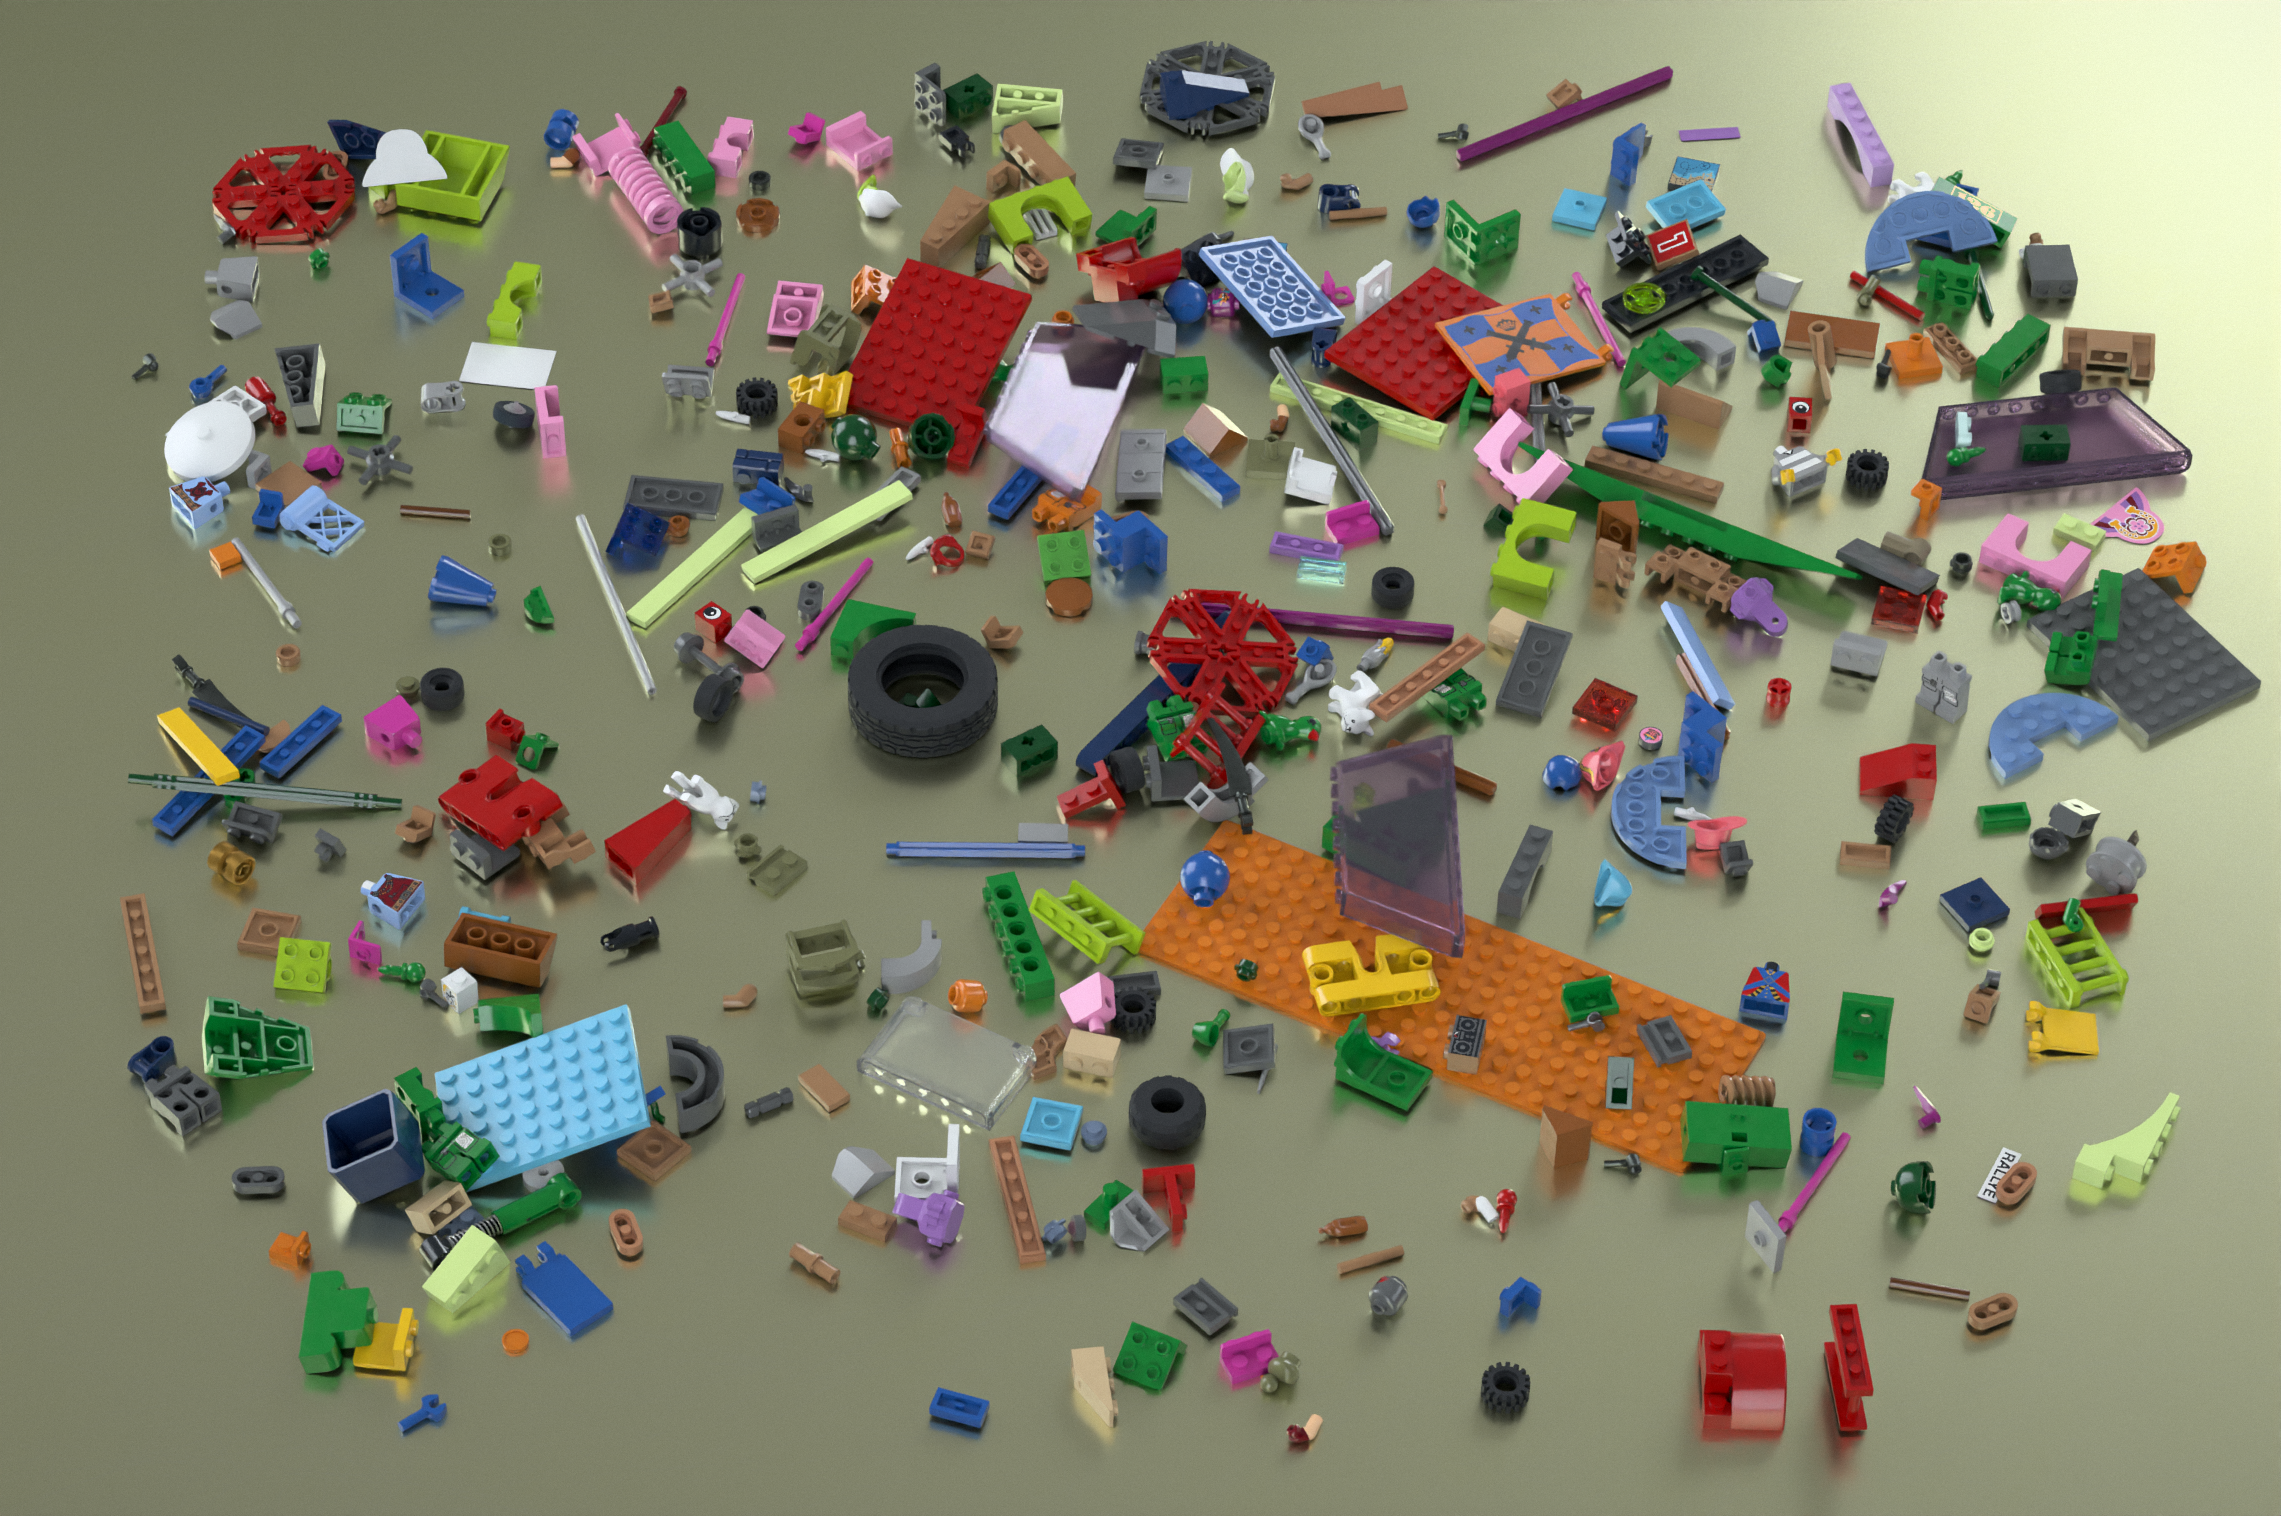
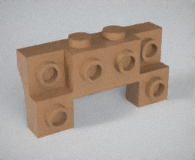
M2064 327L2062 336V370H2079L2081 375H2085L2086 363L2130 367V379L2153 381L2155 374V333Z
M1669 544L1662 552L1657 551L1645 563V575L1649 576L1653 571L1661 573L1660 582L1665 583L1674 574L1675 581L1705 594L1706 604H1710L1714 599L1721 602V611L1724 613L1731 607L1733 594L1747 582L1730 573V565L1692 547H1689L1685 552Z
M562 802L563 808L547 820H539L541 830L536 835L531 837L522 836L521 838L524 844L528 846L533 857L539 856L548 869L560 865L568 858L576 864L596 852L583 829L564 838L556 823L570 815L564 802Z

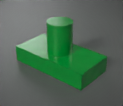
M1471 378L1460 406V425L1468 426L1474 410L1486 413L1491 411L1492 399L1479 397L1480 383L1475 378Z
M1118 1180L1105 1184L1103 1186V1193L1084 1210V1218L1105 1230L1110 1225V1211L1134 1190Z

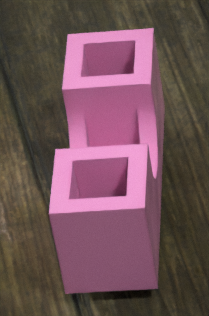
M727 117L725 124L720 126L719 138H715L713 152H709L707 159L714 169L715 175L737 178L742 166L741 150L748 151L754 138L753 120Z

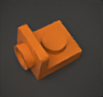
M1921 479L1911 490V495L1920 499L1919 507H1921L1919 517L1928 521L1940 507L1942 487L1925 479Z
M302 1231L299 1237L281 1232L269 1249V1258L298 1267L303 1258H307L311 1251L308 1232Z

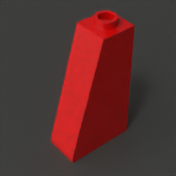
M677 799L671 800L605 839L606 858L634 884H639L692 829L690 809L686 805H682Z

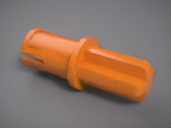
M900 428L891 429L889 431L892 441L891 452L895 455L897 467L908 468L912 464L908 453V443L904 441Z

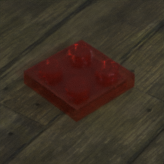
M1880 586L1871 624L1918 634L1927 595H1915L1909 591Z
M1594 678L1574 704L1572 714L1615 732L1636 705L1638 695Z

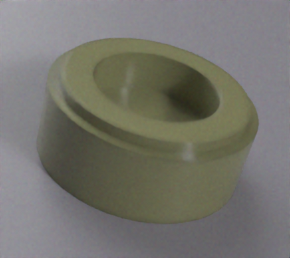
M495 534L488 539V550L493 555L503 556L512 549L511 538L508 535Z

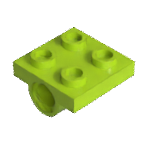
M280 937L273 987L276 989L325 994L326 983L329 981L332 971V958L330 956L332 943Z

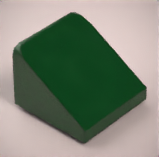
M1499 503L1490 511L1483 526L1506 532L1508 524L1512 525L1513 513Z

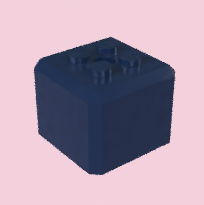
M388 1089L378 1091L328 1113L323 1119L322 1126L328 1172L356 1202L363 1204L423 1177L425 1166L419 1122L392 1091Z

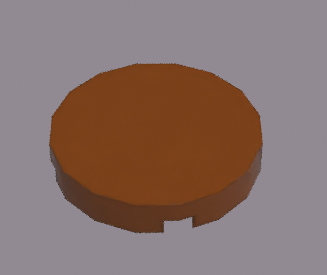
M749 199L747 203L743 205L741 203L736 210L737 224L749 232L769 231L776 227L780 221L779 207L773 205V202L768 199Z
M1071 577L1058 579L1047 587L1045 592L1046 605L1051 607L1053 612L1058 615L1077 616L1082 614L1083 610L1086 609L1087 611L1091 607L1093 602L1092 589L1086 582Z

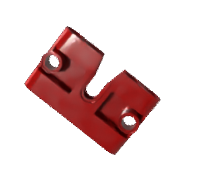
M494 755L477 769L471 768L463 771L458 777L459 782L437 797L439 805L448 815L502 851L508 849L520 840L522 836L531 837L536 835L541 830L539 820L545 821L563 808L561 800L552 790L533 778L525 782L521 781L517 775L518 768L498 755Z

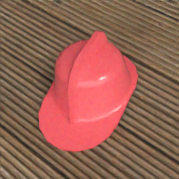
M1729 816L1710 820H1694L1688 822V826L1694 829L1695 844L1698 849L1715 850L1719 849L1721 843L1729 842L1732 830L1744 826L1747 823V819L1739 816Z

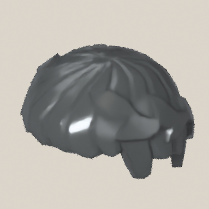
M2040 827L2030 834L2029 847L2034 855L2050 860L2067 852L2069 840L2061 831L2059 832L2049 827Z

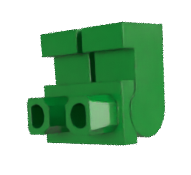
M2077 631L2073 637L2063 636L2062 632H2053L2044 669L2047 683L2088 684L2097 652L2098 636H2091L2089 632Z

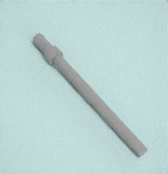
M234 538L231 543L277 604L280 614L283 618L288 619L294 628H299L302 622L295 614V608L290 602H286L241 540Z

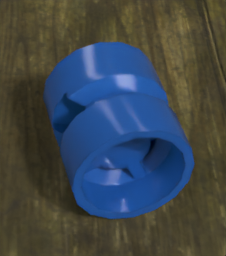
M565 109L556 110L553 113L544 133V141L550 148L561 151L570 147L573 140L572 137L579 126L577 116Z
M1813 1108L1804 1114L1799 1141L1800 1148L1804 1153L1813 1157H1822L1828 1154L1834 1143L1837 1124L1836 1117L1832 1112L1823 1108Z

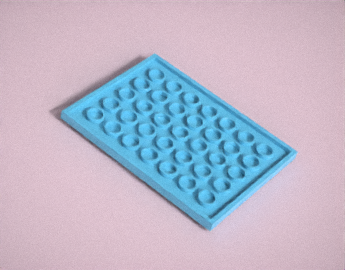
M627 1004L435 1073L437 1094L442 1101L443 1115L445 1116L446 1123L453 1125L455 1122H458L462 1127L467 1128L481 1139L486 1138L491 1141L500 1156L485 1173L478 1170L481 1177L466 1192L651 1126L632 1017ZM484 1153L479 1158L481 1163L487 1160L488 1153ZM466 1172L461 1179L466 1181L471 1173Z

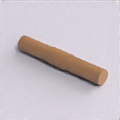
M1387 207L1329 211L1330 220L1387 215Z
M1402 1245L1366 1254L1338 1263L1337 1269L1342 1274L1404 1255V1249Z

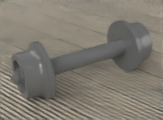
M685 632L677 638L674 643V651L682 663H690L697 659L714 674L729 679L733 683V693L741 688L744 682V675L740 672V668L736 663H728L721 667L702 652L704 640L700 635Z

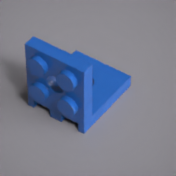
M419 234L390 255L394 297L429 318H436L465 297L463 289L431 270L427 235Z

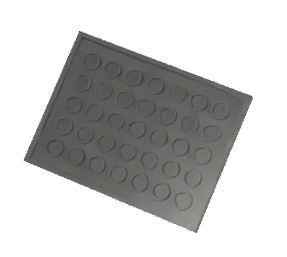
M2140 568L2123 575L2117 641L2098 639L2097 652L2088 685L2144 739L2149 742L2260 688L2261 680ZM2092 589L2062 603L2055 610L2042 612L2028 619L2027 627L2048 647H2050L2053 632H2062L2063 636L2073 637L2077 631L2089 632L2093 636L2095 609H2091L2093 594L2097 595V593L2093 592Z

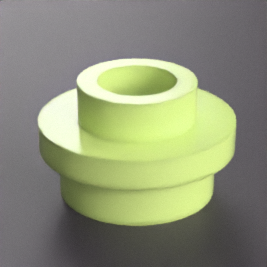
M1986 928L1975 929L1969 937V944L1975 950L1988 951L1994 946L1993 934Z

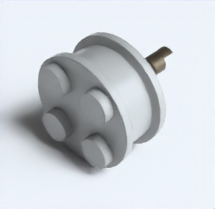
M2137 830L2131 834L2127 841L2117 837L2101 839L2096 846V852L2091 853L2087 858V875L2097 884L2105 887L2112 895L2130 893L2135 888L2137 879L2141 878L2146 872V860L2135 847L2139 842Z

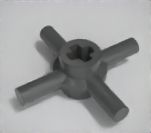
M1552 382L1548 384L1552 398L1548 405H1528L1527 413L1548 414V419L1556 425H1562L1565 436L1571 437L1574 431L1569 419L1574 414L1593 415L1595 411L1594 406L1574 405L1572 398L1560 394L1557 384Z
M394 435L387 445L377 444L372 446L369 451L349 446L347 454L366 460L368 468L359 478V482L362 485H366L374 474L378 476L386 475L391 469L409 475L412 473V465L394 460L392 452L401 442V438L398 435Z

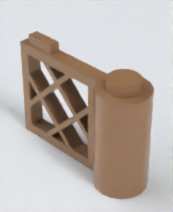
M1819 320L1808 326V334L1814 365L1820 370L1825 399H1831L1830 368L1835 366L1837 359L1830 324L1827 321Z

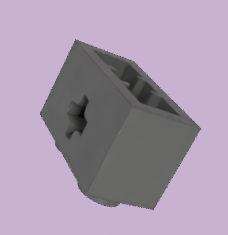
M2077 799L2058 802L2049 813L2051 819L2048 825L2072 838L2085 836L2092 833L2101 812Z

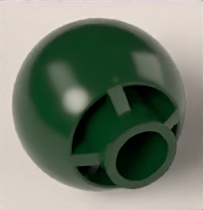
M849 414L843 418L838 417L831 426L833 429L831 433L832 445L835 451L845 459L860 460L866 457L870 461L881 448L876 443L878 435L874 424L863 415Z

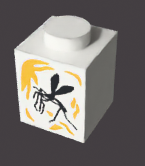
M462 967L441 979L443 1000L458 1014L478 1003L477 981Z

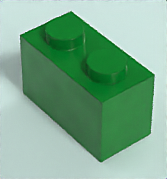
M1205 356L1160 359V381L1163 394L1208 391L1209 373Z

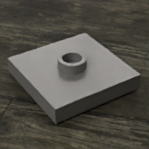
M1158 165L1156 169L1148 168L1144 198L1187 202L1189 199L1192 167Z
M1756 1200L1749 1204L1745 1238L1770 1270L1775 1273L1782 1268L1786 1234L1763 1205Z

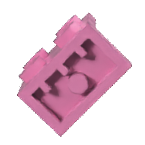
M747 609L724 642L763 669L785 639V635Z

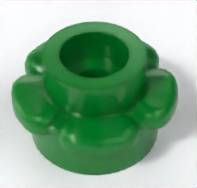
M322 248L316 249L308 258L311 262L310 265L314 269H323L329 263L328 258L330 254Z

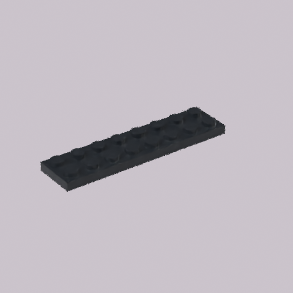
M1740 234L1603 301L1602 309L1631 333L1714 292L1713 289L1700 280L1695 282L1691 279L1693 271L1698 266L1705 269V274L1726 286L1767 266L1769 257Z

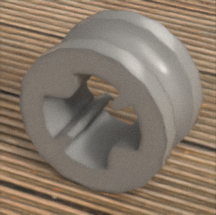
M2015 600L2010 601L2009 604H2001V615L2007 624L2012 623L2013 620H2021V609Z

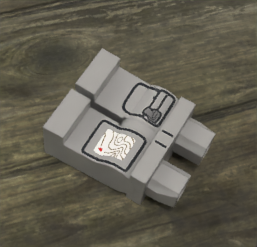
M1937 651L1922 668L1921 690L1916 695L1915 702L1931 712L1935 711L1936 715L1953 724L1967 712L1970 690L1969 682L1972 680V675L1966 672L1964 664L1960 662L1951 664L1947 661L1945 653Z

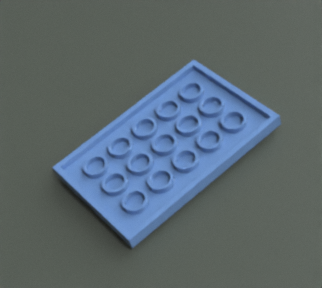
M1273 236L1202 247L1200 249L1199 256L1272 338L1313 331L1314 327L1329 328L1344 324L1346 317Z

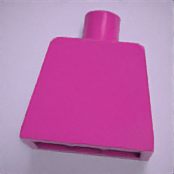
M401 695L396 696L363 717L365 734L391 750H398L406 744L412 748H417L422 742L419 716Z

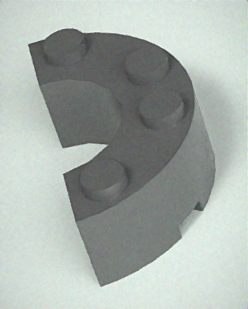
M667 1035L666 1049L670 1075H681L694 1082L687 1090L675 1093L680 1133L695 1131L711 1121L722 1108L725 1099L723 1063L712 1047H706L698 1043V1039L682 1035Z

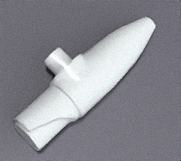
M716 411V415L723 419L750 424L751 416L743 415L736 411Z
M820 449L805 451L806 454L819 458L821 462L827 460L839 462L841 459L839 454Z
M928 536L919 542L907 554L906 560L913 559L921 553H928L929 549L927 548L933 544V538Z
M1676 807L1674 815L1691 821L1711 819L1702 813L1696 812L1693 807L1689 809Z

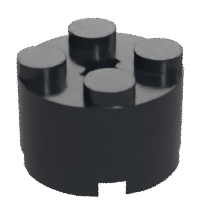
M700 207V210L693 211V208H690L678 216L679 250L704 260L721 248L723 245L722 222L719 213L715 210Z

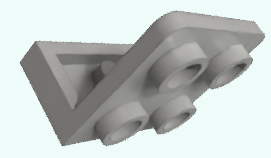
M668 365L667 373H662L666 394L674 397L692 395L694 398L699 399L705 398V396L712 397L714 368Z
M1842 631L1839 639L1835 638L1830 665L1877 676L1888 643L1882 639Z

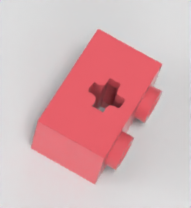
M1520 368L1495 376L1494 397L1491 407L1493 414L1496 417L1498 416L1499 419L1509 408L1523 417L1528 416L1527 406L1529 405L1531 381Z

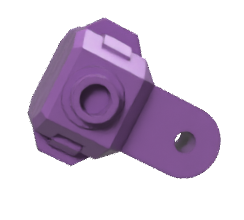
M1750 578L1733 594L1730 611L1739 620L1756 621L1770 636H1782L1788 629L1786 614L1773 602V585L1766 578Z
M944 1190L943 1194L933 1193L926 1200L899 1193L892 1213L918 1222L920 1233L928 1237L927 1243L942 1247L943 1243H951L956 1237L963 1219L965 1206L964 1203L958 1200L960 1194L949 1190Z

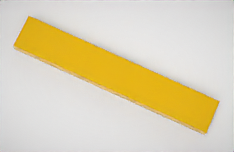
M180 707L157 715L159 724L217 786L240 778L239 770Z

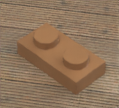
M850 1200L838 1217V1225L886 1242L897 1225V1217Z

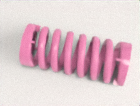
M635 147L624 148L617 152L609 162V173L645 222L648 229L656 234H664L675 229L678 216L683 212V208L652 164L649 163L644 153Z

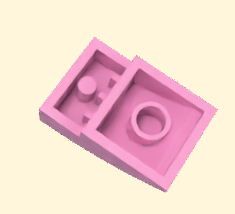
M778 280L776 294L773 296L767 334L798 337L801 330L808 331L818 319L824 297L823 285Z

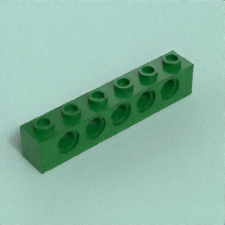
M1015 871L985 877L986 887L982 888L983 899L985 903L989 902V915L991 920L996 921V934L998 938L1003 940L1002 950L1004 956H1009V969L1011 974L1016 975L1015 984L1018 993L1022 992L1025 1002L1055 996V978L1030 911H1028L1029 909Z

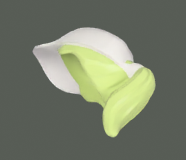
M1229 148L1223 154L1220 161L1223 173L1222 180L1225 183V191L1227 192L1224 194L1223 199L1243 204L1249 199L1248 190L1253 185L1254 172L1249 162L1240 158L1234 148Z

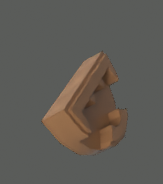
M285 719L270 729L269 734L265 736L266 742L255 754L271 752L291 734L290 726Z

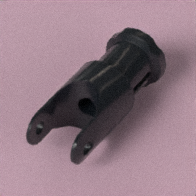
M650 916L647 921L635 925L630 923L604 934L600 938V943L605 946L608 952H613L639 945L640 941L651 937L659 938L660 933L654 917Z

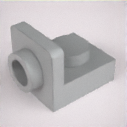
M252 449L248 456L249 465L246 469L248 487L256 489L255 484L270 475L272 469L270 456Z

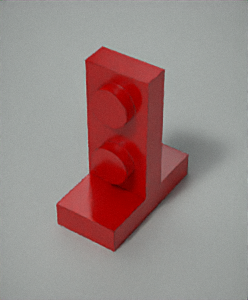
M963 403L960 410L963 420L956 434L954 445L946 459L948 463L970 468L982 437H989L992 428L985 408Z
M1103 760L1094 763L1098 777L1056 796L1066 819L1110 798L1117 809L1126 806L1121 790Z
M1194 1163L1142 1169L1143 1194L1164 1192L1172 1232L1183 1231V1220H1187L1186 1204H1181L1180 1200L1183 1199L1182 1190L1195 1188Z

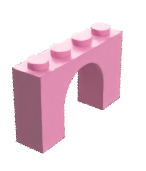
M1509 408L1473 450L1479 455L1477 460L1486 468L1490 467L1492 469L1490 474L1498 481L1502 480L1505 483L1503 488L1511 495L1515 494L1518 497L1516 499L1518 504L1521 503L1522 498L1544 503L1573 469L1560 455L1548 449L1531 469L1525 473L1515 475L1512 469L1514 453L1519 447V442H1523L1534 428L1522 415Z
M2008 513L1981 545L1979 562L2007 575L2015 573L2020 577L2024 571H2029L2030 576L2028 579L2041 588L2059 589L2061 599H2063L2088 569L2092 550L2070 541L2060 555L2052 560L2035 561L2026 558L2018 551V548L2026 540L2029 522Z

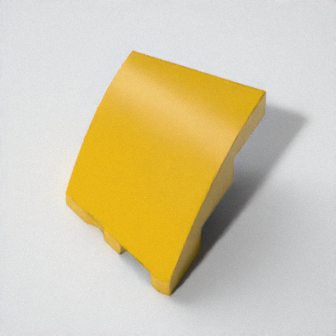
M844 371L834 376H829L824 372L811 378L802 374L789 379L788 385L793 391V394L790 395L793 401V409L801 401L824 409L825 418L844 415L846 413L853 374Z

